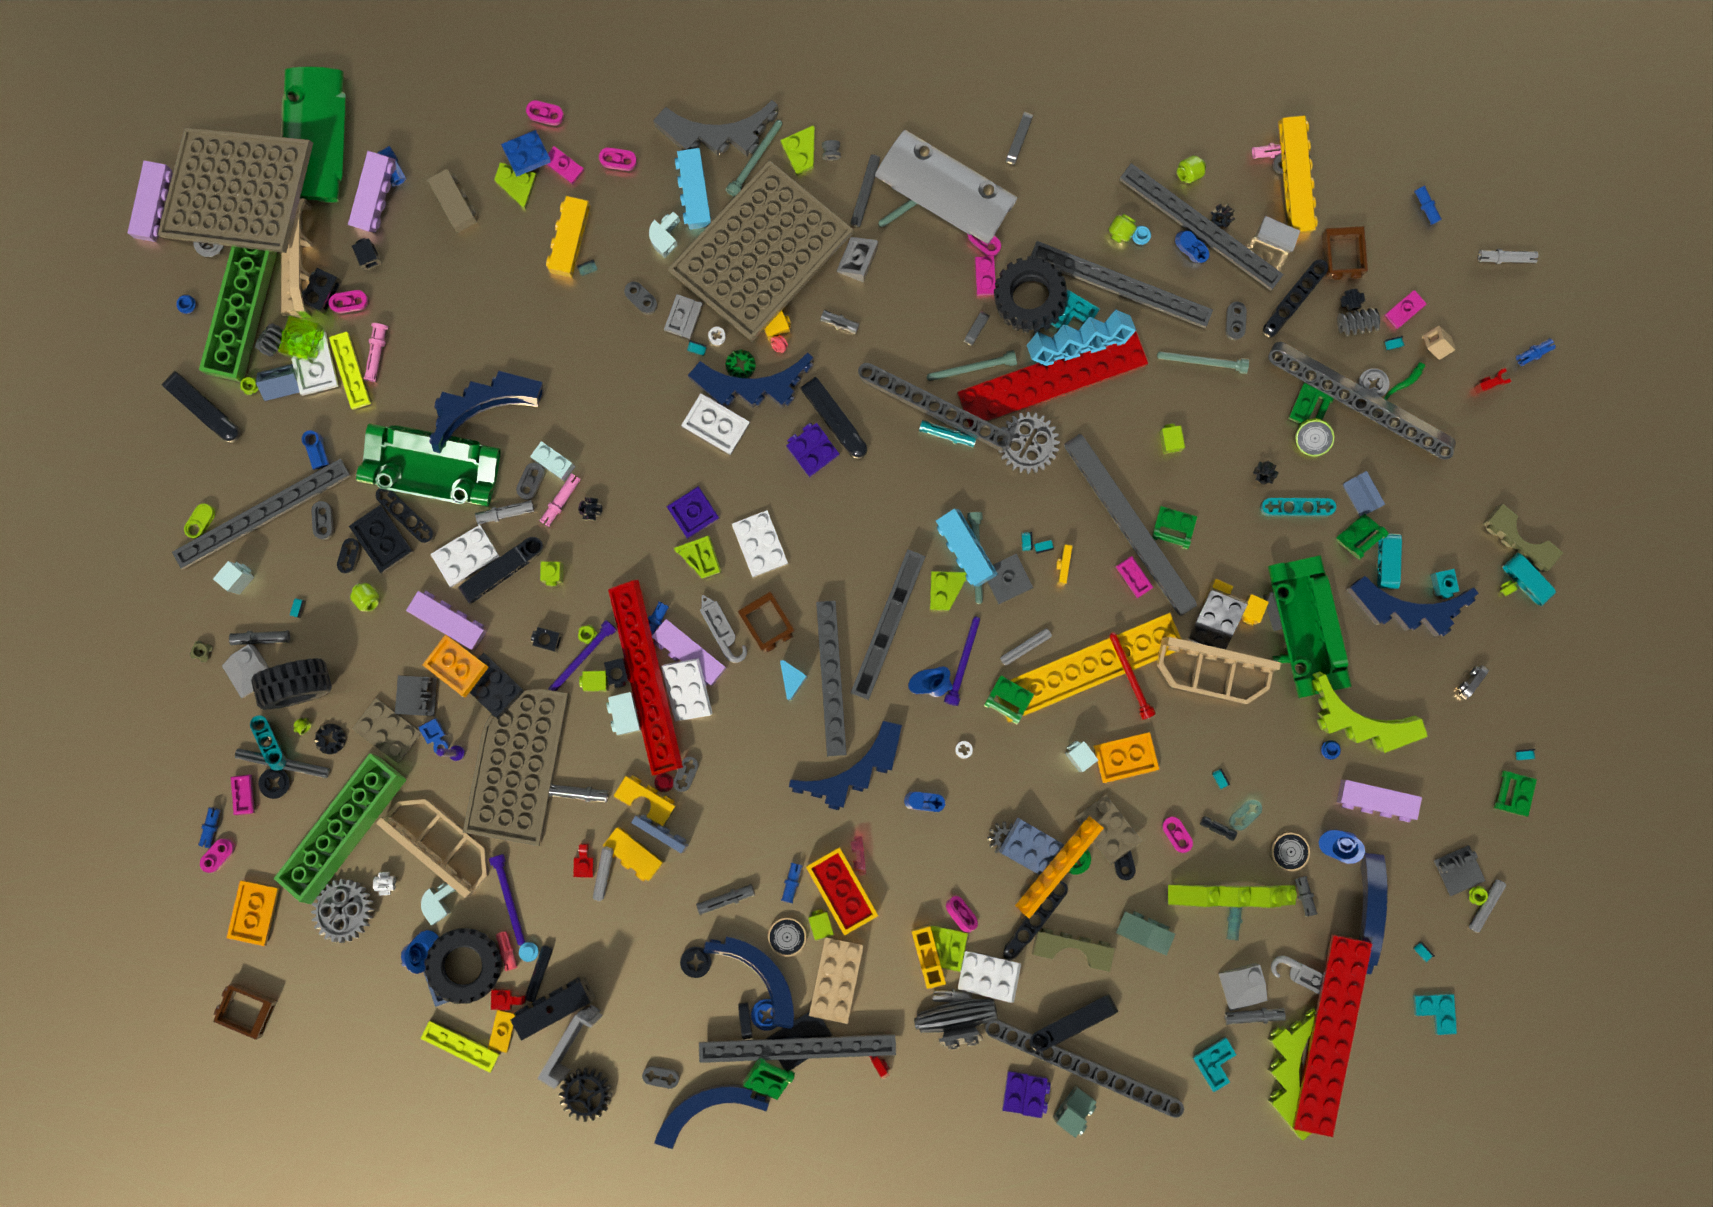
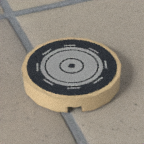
M1289 832L1275 838L1271 845L1270 853L1276 866L1286 871H1297L1308 862L1310 848L1305 838L1299 834Z
M790 917L780 918L774 922L768 933V942L772 950L778 955L785 957L794 956L799 953L805 946L807 938L806 930L802 923Z

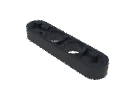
M381 488L376 491L377 501L416 539L424 544L433 542L435 539L434 530L394 491ZM382 492H389L388 497L394 501L390 504L388 500L382 499ZM396 504L403 505L402 513L396 514L394 512ZM410 517H416L417 524L414 527H409L407 524V520ZM421 528L425 532L430 531L428 533L430 537L422 539L423 534L418 529Z

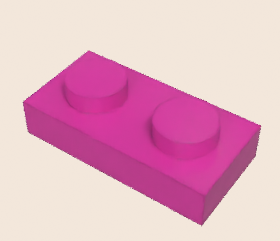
M994 256L975 257L977 296L994 295V289L996 288Z

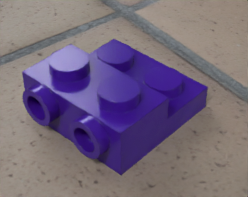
M817 423L806 425L802 429L804 432L799 436L795 434L787 440L789 444L786 445L789 452L809 478L840 455Z
M1008 1070L1002 1111L1042 1118V1115L1047 1113L1048 1102H1045V1094L1050 1093L1051 1083L1047 1082L1046 1076Z

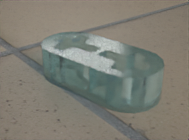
M1248 800L1231 815L1229 819L1230 826L1234 830H1244L1261 814L1262 805L1256 800ZM1249 804L1257 805L1255 808L1256 813L1250 812L1248 815L1246 814L1250 810ZM1244 815L1245 818L1241 821L1243 825L1235 826V818H1241Z

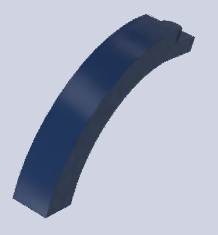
M1365 853L1360 866L1363 883V912L1359 940L1372 943L1366 973L1372 974L1374 966L1378 965L1385 933L1387 871L1384 855Z
M726 937L724 944H721L719 940L713 939L705 942L703 953L732 957L753 969L762 979L769 992L773 1013L772 1026L790 1029L793 1027L794 1010L788 984L778 967L767 955L756 947L735 938Z
M722 1084L702 1089L690 1095L675 1107L664 1121L654 1144L673 1150L677 1137L685 1124L696 1114L709 1107L725 1103H735L767 1112L770 1101L766 1100L767 1097L761 1094L751 1095L753 1090L739 1084Z

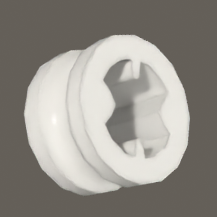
M713 327L709 331L708 337L712 344L721 345L725 342L726 334L722 328ZM718 332H721L720 336L722 338H717L716 340H713L714 336L712 334H717Z
M967 741L959 742L955 748L956 754L963 759L970 757L973 752L971 744ZM963 744L970 748V751H967V755H963L962 752L959 753V748Z

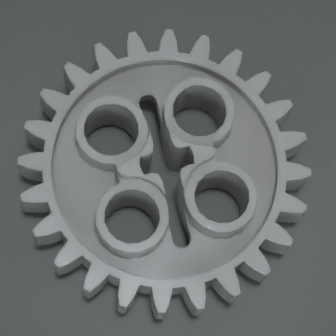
M1027 412L1026 417L1020 413L1019 419L1012 416V423L1008 420L1006 421L1008 428H1001L1010 434L1011 443L1017 442L1021 448L1018 451H1013L1011 447L1006 451L998 450L999 453H1004L1001 457L1002 460L1008 459L1006 466L1011 463L1013 464V471L1019 467V473H1022L1023 469H1026L1027 474L1030 473L1031 469L1037 473L1038 467L1042 470L1045 469L1044 463L1049 466L1051 465L1049 458L1055 460L1056 456L1052 452L1056 453L1059 451V449L1054 447L1060 443V441L1054 440L1059 434L1052 433L1056 427H1049L1050 420L1046 423L1043 422L1045 416L1038 419L1037 413L1033 417L1030 416L1029 412ZM1027 426L1030 433L1027 435L1022 434L1020 427ZM1036 428L1038 431L1032 439V445L1028 446L1025 454L1020 458L1019 455L1026 444L1025 441H1028L1033 430ZM1039 435L1044 436L1046 443H1038L1036 437ZM1000 437L1003 440L998 441L1000 445H1004L1008 442V439ZM1035 452L1037 459L1029 460L1027 453Z
M340 879V881L333 880L332 885L327 884V890L323 889L321 891L322 895L317 896L318 903H312L316 907V910L311 911L312 914H316L312 921L318 922L314 928L321 929L319 935H325L324 939H331V942L339 941V943H345V940L352 942V937L359 938L358 932L365 933L363 926H370L367 919H373L372 916L368 915L369 912L374 911L373 908H369L373 901L367 900L370 893H364L366 888L360 887V883H353V880H347L346 882L345 879ZM342 893L345 894V898L343 901H341ZM357 906V913L354 915L353 909ZM331 907L332 911L331 914L328 916L327 912L328 909ZM344 921V927L341 929L340 923Z

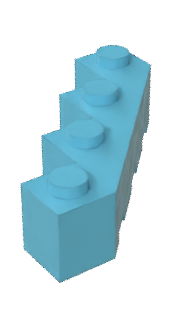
M1115 310L1105 323L1089 317L1079 330L1063 324L1053 338L1037 332L1027 344V348L1033 361L1048 366L1054 364L1056 360L1064 358L1066 361L1080 357V354L1091 351V353L1104 350L1106 346L1117 344V346L1125 344L1136 331L1130 315Z

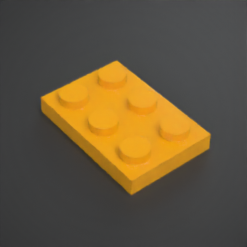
M446 634L422 664L464 698H466L488 669L486 664Z
M1150 732L1093 746L1095 756L1098 759L1097 765L1102 783L1159 770Z
M240 880L226 938L267 946L280 888Z

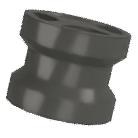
M828 140L822 142V148L824 149L822 158L824 160L834 161L841 158L839 141Z

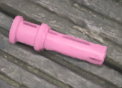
M372 323L373 330L371 338L368 340L370 351L364 380L376 382L382 347L386 345L384 339L389 326Z

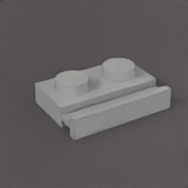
M676 294L664 331L691 340L703 303Z

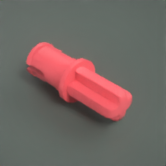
M506 931L497 933L496 938L505 971L517 968L513 954L514 948H511Z

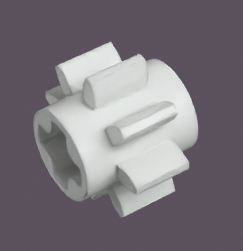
M379 872V876L373 879L374 891H379V895H390L391 891H394L396 888L395 876H390V872Z

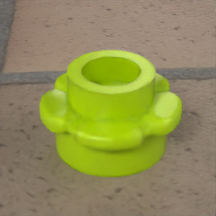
M248 376L242 379L240 388L245 394L252 395L259 390L256 378Z
M1510 580L1501 585L1502 590H1500V593L1503 592L1504 596L1515 592L1519 589L1516 585L1517 582L1513 583Z
M591 625L582 626L578 630V639L586 644H589L597 635V632L594 631V627Z
M299 718L293 725L295 727L294 732L300 735L308 732L312 726L308 721L309 718Z
M1482 886L1473 887L1469 891V900L1473 904L1483 905L1488 899V893Z

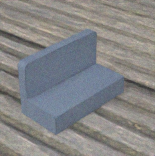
M293 364L257 372L256 384L264 401L300 393Z
M1367 471L1343 483V487L1360 517L1364 513L1368 514L1385 505Z

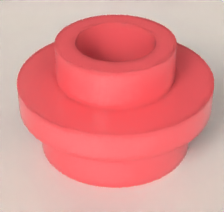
M781 335L771 338L772 348L776 352L784 353L788 347L787 341Z

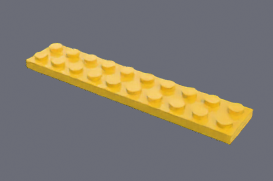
M1170 613L1117 635L1132 670L1158 659L1162 638L1173 637L1181 639ZM1110 638L1015 677L1010 681L1034 694L1023 714L1025 716L1125 674V671ZM1166 646L1165 656L1175 653V651L1168 650L1169 646ZM997 696L1001 705L1015 713L1018 712V707ZM1005 716L1007 722L1013 721L1009 717Z

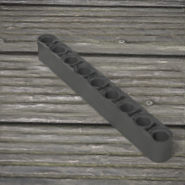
M871 363L860 365L858 374L864 383L1000 451H1006L1010 448L1011 436L1007 431ZM865 370H872L871 376H863ZM882 378L889 379L886 385H880L879 382ZM900 386L906 388V391L902 394L896 392V389ZM915 395L923 396L920 402L913 401ZM938 403L940 407L938 410L933 411L930 409V405ZM954 411L957 415L954 419H948L946 417L948 412ZM966 420L974 422L970 428H966L963 424ZM988 428L991 433L988 436H982L980 434L981 430ZM1000 437H1006L1008 442L1000 445L997 440Z

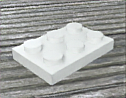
M325 331L287 340L300 395L304 396L339 387Z
M700 394L681 426L731 455L750 422L705 395Z
M767 510L732 524L752 577L788 564Z
M481 525L431 553L432 558L450 587H453L500 557Z
M699 658L661 666L675 722L713 714Z
M965 951L958 990L1014 1003L1021 963Z

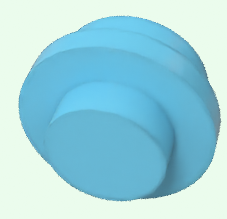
M1138 226L1132 239L1136 244L1144 245L1149 242L1151 232L1145 226Z
M532 942L524 943L519 949V956L525 962L534 961L539 954L538 947Z

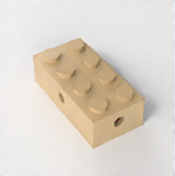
M825 937L809 1016L848 1024L864 945Z

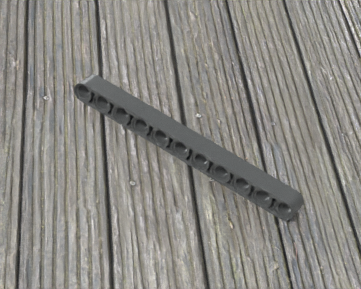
M1276 342L1272 346L1269 354V360L1272 364L1441 459H1450L1453 456L1456 442L1448 434L1284 342ZM1275 352H1281L1283 355H1277ZM1292 361H1297L1299 364L1295 365ZM1309 370L1316 372V374L1309 373ZM1325 380H1331L1333 383H1327ZM1342 389H1346L1349 392L1345 393L1342 391ZM1358 399H1364L1366 402H1361ZM1375 408H1380L1383 411H1377ZM1409 427H1414L1416 430H1410ZM1425 437H1432L1433 439H1432V440H1429V439H1426ZM1442 446H1447L1450 449H1444Z
M1078 434L1066 442L1064 447L1178 615L1182 616L1196 607L1195 599L1082 434Z
M999 1019L985 1023L986 1033L998 1041L1168 1116L1178 1118L1184 1113V1105L1172 1095L1058 1045L1051 1047L1053 1052L1050 1056H1044L1043 1051L1036 1052L1032 1048L1025 1047V1041L1030 1039L1033 1034ZM997 1023L999 1025L998 1031L990 1032L988 1029L989 1025ZM1015 1031L1017 1037L1014 1040H1008L1006 1037L1008 1032ZM1069 1055L1071 1057L1070 1062L1062 1064V1056ZM1082 1063L1089 1065L1088 1070L1085 1072L1079 1071V1066ZM1100 1071H1106L1107 1075L1103 1080L1097 1079V1074ZM1118 1079H1124V1085L1121 1088L1115 1087V1082ZM1136 1087H1142V1093L1139 1096L1133 1095V1090ZM1154 1095H1160V1101L1157 1104L1151 1102ZM1178 1103V1109L1171 1112L1169 1110L1170 1105Z

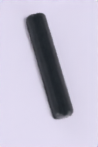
M543 945L526 991L524 999L529 1002L536 1000L553 950L548 945Z

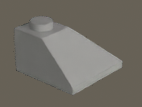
M250 644L232 654L222 665L241 698L254 692L251 683L252 676L259 671L269 668L257 647Z
M1255 962L1218 973L1229 1011L1268 1001L1266 983L1260 964Z

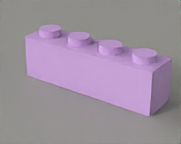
M367 151L348 225L375 233L381 225L380 216L386 206V194L391 187L390 179L396 169V159Z
M150 161L143 162L127 232L133 238L157 242L165 201L169 191L168 188L173 175L172 169L166 164Z
M425 590L424 593L418 591L406 611L467 648L476 651L487 633L486 630L482 629L484 625L476 620L473 622L467 620L468 615L459 610L457 612L450 609L451 605L443 600L440 603L434 600L435 596Z
M667 619L652 635V638L655 639L653 643L661 650L666 648L669 651L668 656L676 662L678 660L686 661L699 658L706 686L708 684L713 686L727 669Z
M1341 780L1337 803H1342L1343 808L1353 810L1355 806L1361 808V812L1372 814L1373 811L1380 812V816L1392 818V815L1399 816L1400 821L1409 823L1411 819L1418 820L1422 800L1420 796L1349 780Z

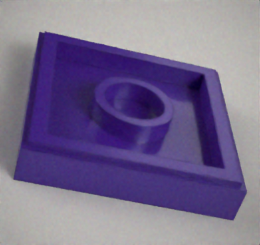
M699 486L666 506L687 539L719 519Z

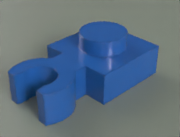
M437 717L418 727L427 744L434 743L433 749L435 753L439 749L438 745L440 744L444 745L445 749L449 748V743L442 739V736L446 733Z

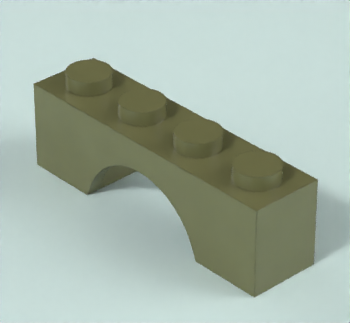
M1504 504L1497 506L1483 523L1487 527V531L1499 536L1504 545L1512 547L1517 551L1516 553L1523 555L1532 563L1537 571H1549L1563 552L1549 540L1540 544H1531L1523 540L1517 531L1518 515Z
M1042 928L1035 935L1032 954L1053 959L1062 949L1077 948L1086 955L1088 965L1091 968L1110 972L1115 948L1110 947L1111 943L1099 940L1098 944L1092 943L1091 939L1080 936V939H1074L1072 934L1061 932V935L1053 934V930Z

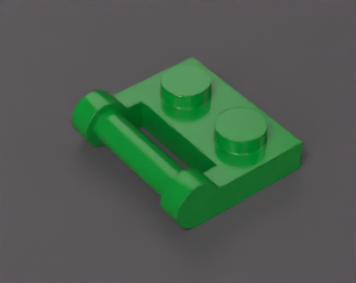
M1304 383L1288 419L1299 424L1310 419L1318 398H1321L1323 401L1315 418L1323 420L1329 404L1333 402L1334 398Z
M1160 506L1151 536L1154 540H1164L1181 545L1184 549H1189L1197 516ZM1163 527L1184 533L1185 538L1160 532V528Z
M1364 513L1337 536L1336 540L1360 560L1367 550L1380 539L1386 538L1389 533L1384 527L1378 525ZM1374 532H1376V533H1375L1370 539H1368L1363 545H1361L1359 548L1357 547V546H1359L1363 541H1365L1370 535H1372Z
M1000 675L984 706L993 708L1012 719V722L1018 725L1034 694ZM995 696L1018 707V712L1015 713L994 701Z
M1502 770L1501 776L1503 779L1494 808L1528 817L1537 779ZM1513 779L1514 784L1509 805H1505L1510 780Z
M759 1058L743 1080V1086L778 1100L787 1085L794 1080L795 1072L785 1071ZM763 1070H765V1071H767V1072H769V1073H772V1074H774V1075H777V1076L781 1077L782 1079H780V1078H778V1077H776V1076H773V1075H771V1074H768V1073L764 1072Z

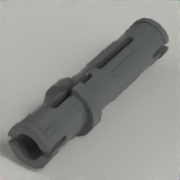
M289 630L271 632L247 631V633H230L229 635L230 645L289 643L290 641Z
M551 784L549 796L586 800L585 802L599 801L607 803L609 790Z
M752 884L737 890L731 889V892L696 903L699 914L702 915L732 903L738 904L740 900L755 896Z
M1284 1008L1225 1012L1226 1025L1255 1022L1268 1024L1269 1021L1286 1020Z

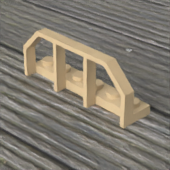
M299 199L287 252L282 253V317H312V313L305 308L302 297V280H309L310 274L302 268L303 247H312V243L303 235V210H312V206L305 199Z
M1173 637L1162 638L1157 659L1158 668L1172 688L1242 704H1248L1268 691L1273 671L1280 670L1281 662ZM1166 646H1169L1168 650L1180 652V649L1186 650L1188 655L1197 656L1190 687L1176 684L1163 664ZM1203 655H1206V659L1217 661V658L1224 659V663L1230 664L1224 694L1197 689ZM1237 662L1243 663L1242 667L1254 669V666L1260 667L1262 672H1266L1264 686L1246 699L1230 696Z
M428 799L397 802L386 817H381L376 822L379 827L464 898L471 897L488 876L486 847L470 834L463 833L462 827ZM424 803L437 816L417 840L414 841L411 839L412 835L407 830H401L396 826L398 823L392 817L403 805ZM441 818L464 836L442 864V860L435 854L430 855L426 851L427 847L421 843ZM467 840L480 849L482 876L472 888H470L472 885L465 879L460 880L456 876L455 870L449 866L446 868L447 864Z

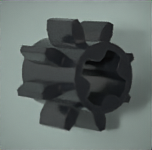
M1220 203L1216 206V209L1211 211L1213 215L1211 221L1218 227L1223 225L1227 228L1235 220L1233 217L1235 210H1232L1229 204L1222 206Z
M1358 289L1345 291L1344 296L1340 298L1341 305L1346 307L1347 311L1361 309V304L1365 302L1364 293H1360Z
M1260 461L1253 471L1257 475L1255 480H1258L1263 485L1267 483L1273 484L1274 479L1279 474L1278 471H1275L1276 465L1269 461L1263 463Z
M585 497V501L580 502L578 511L580 515H583L582 519L595 521L596 517L601 515L602 505L597 503L598 498Z

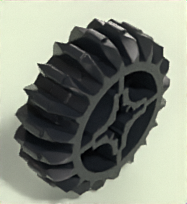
M585 1067L583 1074L581 1069L578 1068L576 1074L571 1072L569 1074L570 1078L566 1077L564 1079L567 1085L562 1084L560 1086L565 1091L559 1093V1097H565V1099L560 1101V1104H567L563 1109L564 1112L570 1109L569 1117H572L575 1113L577 1114V1121H579L581 1116H583L584 1122H587L588 1116L593 1121L595 1120V1114L601 1117V1110L605 1112L608 1110L605 1104H611V1100L606 1097H611L613 1093L606 1090H609L612 1086L611 1084H604L608 1081V1078L606 1077L602 1080L600 1078L603 1074L602 1072H599L597 1076L595 1075V1068L589 1073L588 1067ZM584 1079L595 1082L598 1087H590ZM579 1081V1092L571 1096L573 1083ZM584 1090L591 1093L587 1099L580 1096ZM601 1093L599 1105L593 1108V1096ZM574 1102H582L587 1110L577 1107Z

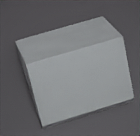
M1265 216L1254 238L1290 253L1295 248L1300 231Z
M851 237L837 272L864 283L877 252L878 241Z

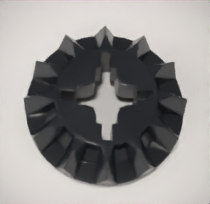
M336 724L323 725L315 733L314 742L317 749L324 754H336L345 745V733ZM332 734V738L337 742H329L327 745V740L323 736H330Z
M267 769L259 778V789L267 798H281L290 787V777L283 770ZM277 778H279V781L277 783L280 788H271L272 782L270 779L276 780Z
M691 947L682 954L680 966L687 976L700 978L710 970L711 957L709 953H703L704 948ZM695 954L698 960L704 961L698 964L697 971L694 964L688 963L694 960Z

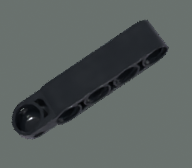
M1315 260L1275 308L1271 318L1264 325L1262 334L1271 338L1281 330L1327 273L1328 264L1324 260ZM1314 267H1319L1322 271L1321 274L1316 273ZM1302 281H1307L1310 288H1305L1302 285ZM1290 296H1296L1298 303L1292 302ZM1279 310H1284L1287 316H1280Z
M173 371L161 384L221 439L228 443L236 442L241 434L240 428L179 373Z
M815 376L800 387V389L849 455L854 459L863 458L867 454L866 443Z
M536 537L525 539L458 587L469 604L477 601L539 556L544 549L543 542Z
M1059 882V884L1063 885L1062 893L1055 894L1053 890L1046 898L1051 900V907L1046 910L1042 908L1041 904L1033 914L1040 917L1038 924L1032 925L1027 916L1019 923L1014 931V935L1005 945L1003 957L1006 960L1013 961L1019 956L1025 946L1032 941L1068 893V886L1065 882ZM1021 930H1026L1028 932L1027 939L1019 940L1018 933Z
M1110 994L1036 1031L1030 1037V1047L1036 1052L1045 1051L1113 1016L1119 1011Z

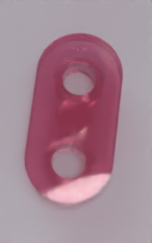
M855 836V841H851L852 853L856 852L857 860H853L854 872H858L859 875H866L862 836Z

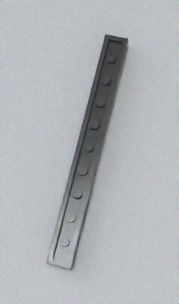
M1132 163L1119 180L1185 229L1192 232L1196 237L1270 291H1272L1284 275Z
M1036 241L1031 254L1034 260L1041 257L1044 258L1045 263L1051 261L1054 263V268L1058 267L1064 274L1202 328L1207 327L1213 309L1039 241Z
M339 459L176 549L172 553L180 568L185 569L351 477L343 460Z
M895 1034L699 1042V1063L757 1061L759 1058L764 1060L896 1055Z

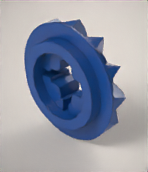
M770 999L758 1001L751 1012L753 1024L763 1031H770L776 1028V1026H772V1018H767L762 1022L763 1014L761 1011L766 1012L772 1008Z

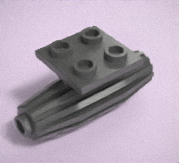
M969 999L939 1005L917 1013V1018H914L916 1030L919 1029L921 1033H944L943 1038H939V1042L945 1048L948 1047V1050L960 1048L962 1044H967V1046L978 1045L979 1041H983V1036L976 1029V1026L998 1018L994 999Z

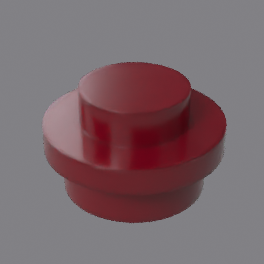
M661 773L655 778L654 785L658 791L668 792L672 789L674 780L671 775Z

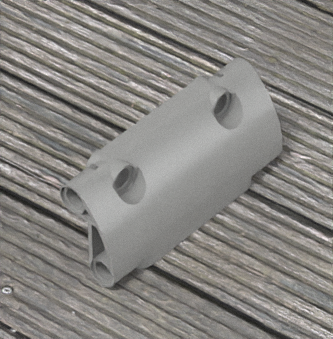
M904 130L897 138L875 174V177L890 185L894 190L986 244L990 243L1005 216L1010 212L1018 198L907 130ZM927 146L930 152L927 156L923 157L920 154V150L922 147ZM992 185L994 187L992 195L984 193L986 186Z

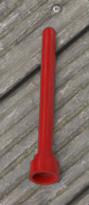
M1114 632L1110 633V640L1139 702L1141 719H1148L1154 716L1156 712L1153 706H1150V703L1147 704L1117 634Z

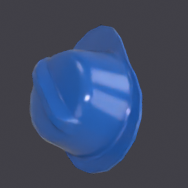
M943 666L920 671L910 679L908 683L909 690L915 694L928 693L933 697H940L953 688L949 679L950 670Z
M1329 830L1323 833L1319 839L1321 851L1341 862L1354 864L1364 857V844L1351 832Z
M429 930L420 932L411 943L403 948L401 952V965L407 967L411 973H422L425 970L424 963L428 955L427 952L434 944L433 942L439 938L437 934Z

